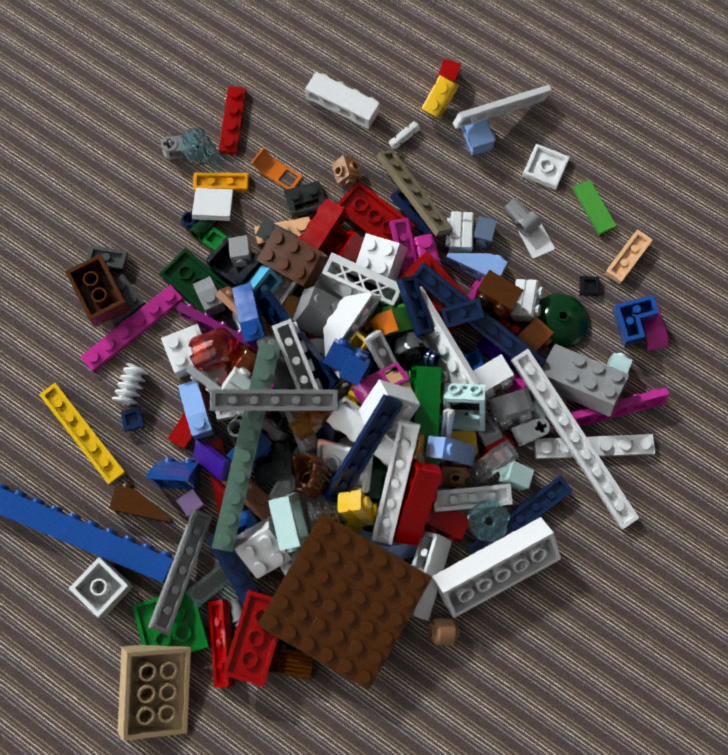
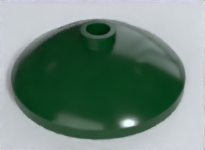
M556 293L548 295L539 301L541 314L537 318L554 332L550 337L552 342L548 346L553 347L554 344H557L564 348H570L584 338L589 327V317L585 307L579 300L567 294ZM560 314L565 315L566 319H561Z

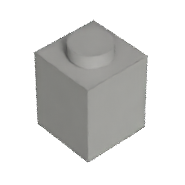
M248 236L228 238L230 259L233 266L245 267L252 260L251 244Z

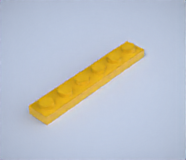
M52 384L39 394L109 485H112L126 474L125 470L58 384Z

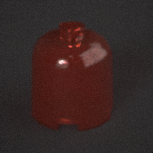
M215 328L191 338L188 345L191 347L192 355H190V359L193 365L199 371L204 370L208 373L232 363L237 359L240 352L236 335L226 328Z

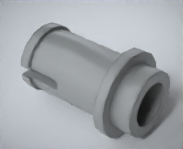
M239 598L229 602V608L233 617L232 624H235V627L238 625L243 609Z

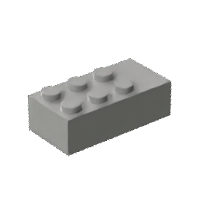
M554 344L546 359L547 361L541 369L558 395L610 417L625 388L629 374Z

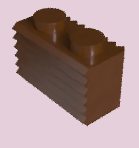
M278 643V647H275L268 673L310 680L314 658L300 650L290 649L288 644Z

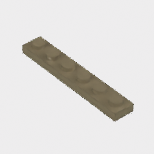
M394 150L379 152L376 158L434 235L450 234L453 229Z

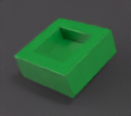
M212 227L201 241L205 246L215 251L227 236Z

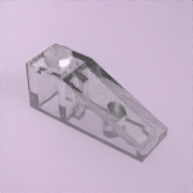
M506 440L491 449L470 467L469 480L474 487L483 485L520 457L514 446Z

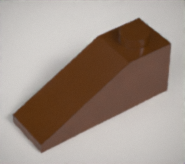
M123 483L122 486L115 485L109 507L110 510L172 524L173 519L143 494L135 490L134 485Z

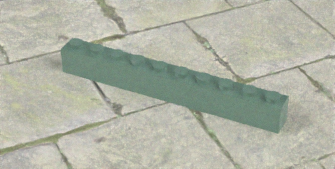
M260 342L249 389H271L281 346ZM265 411L243 412L212 544L214 549L233 552Z

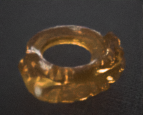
M419 431L415 445L416 453L412 457L421 464H424L426 461L425 447L423 445L424 432Z

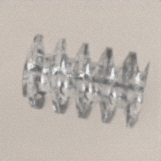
M315 501L314 506H312L311 502L306 503L307 524L311 522L313 527L321 513L326 514L341 523V520H344L345 525H348L349 521L337 511L338 505L336 502L331 501L329 505L327 501H323L322 506L319 501Z

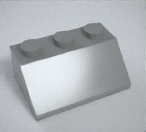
M315 286L304 289L293 320L297 322L301 330L315 337L324 338L323 328L327 324L328 318L337 309V305L341 300Z

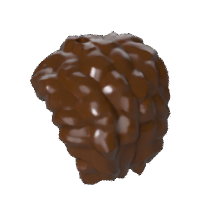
M299 452L292 456L296 491L302 495L310 496L311 499H316L324 493L331 482L332 474L330 468L321 457L313 453L303 454Z

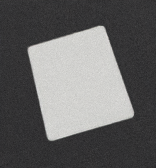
M542 223L526 236L519 232L532 258L555 249Z

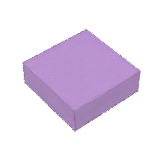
M194 489L176 500L188 518L191 515L192 509L200 510L205 506Z

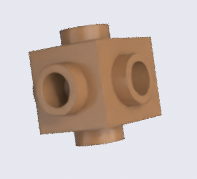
M342 155L331 164L337 184L350 187L362 178L360 166L355 157Z
M449 461L441 463V472L443 473L441 485L454 489L465 487V480H469L470 468H466L464 464Z

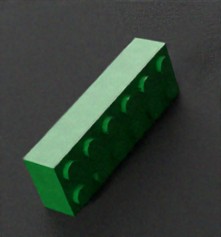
M410 367V385L421 405L409 420V422L420 424L409 476L415 460L440 465V459L426 457V449L429 436L441 437L439 425L442 424V413L439 412L440 404H443L441 384L444 383V372H442V367Z

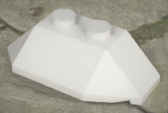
M367 292L345 296L338 303L337 309L328 318L327 324L323 328L325 357L335 338H343L348 341L355 330L361 331L379 304L382 297L380 294Z

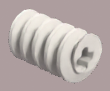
M126 363L128 367L123 368V372L127 375L120 376V379L124 382H118L117 386L121 389L115 390V394L119 397H112V400L122 405L130 406L131 404L138 403L133 397H140L136 389H143L139 382L146 381L141 376L148 375V372L139 366Z

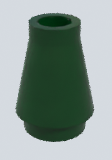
M200 220L193 224L189 231L196 240L200 241L217 224V220Z

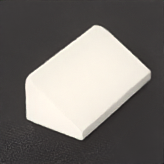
M372 331L364 341L379 370L396 363L397 360L382 331Z

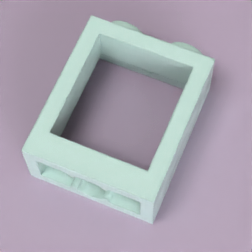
M445 383L443 395L444 410L445 408H450V402L479 403L480 411L453 409L455 415L452 430L485 431L486 385Z
M294 492L269 500L280 551L287 549V552L300 550V547L303 546L309 535L300 494Z

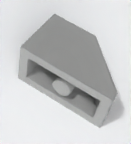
M211 277L193 284L206 313L214 316L226 310L223 302L215 296L218 291Z

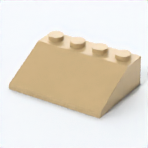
M157 645L121 647L118 734L123 741L187 733L190 647Z

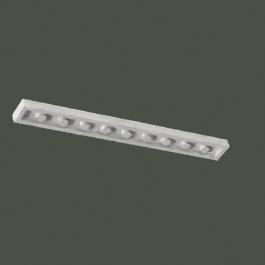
M526 349L510 361L620 529L626 528L639 519L530 350Z

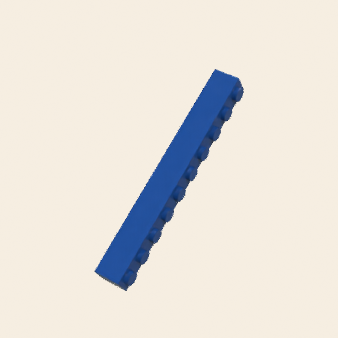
M0 483L1 516L165 583L174 560L172 559L173 554L163 550L161 553L153 551L154 546L144 542L140 546L135 543L136 539L127 535H124V538L116 536L118 532L108 527H106L105 531L99 529V524L91 520H88L87 523L82 522L79 515L71 512L69 515H65L62 513V508L54 505L48 508L44 506L45 501L33 497V500H29L26 498L27 494L18 490L12 493L8 491V486Z

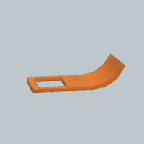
M262 148L251 162L260 173L285 189L296 187L302 179V175L274 159L265 148ZM286 170L297 176L291 187L279 181Z
M392 309L374 316L365 325L368 335L370 334L368 328L370 324L373 331L381 330L384 336L399 330Z

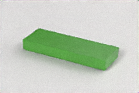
M590 179L573 187V192L598 235L616 227L614 220Z

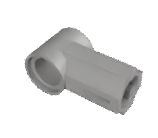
M513 198L504 207L507 214L515 221L518 231L524 236L541 225L539 217L534 212H529L517 198Z

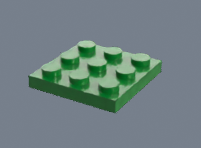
M193 586L186 588L169 635L148 628L159 597L132 605L142 645L190 647L191 653L210 647L198 602L191 600Z

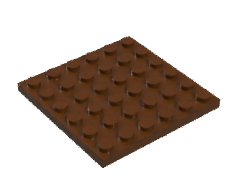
M321 513L257 625L369 691L430 583L432 576L326 514Z

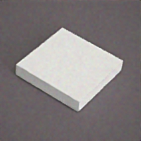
M536 144L522 177L556 190L570 157Z
M196 188L192 219L230 221L233 190Z

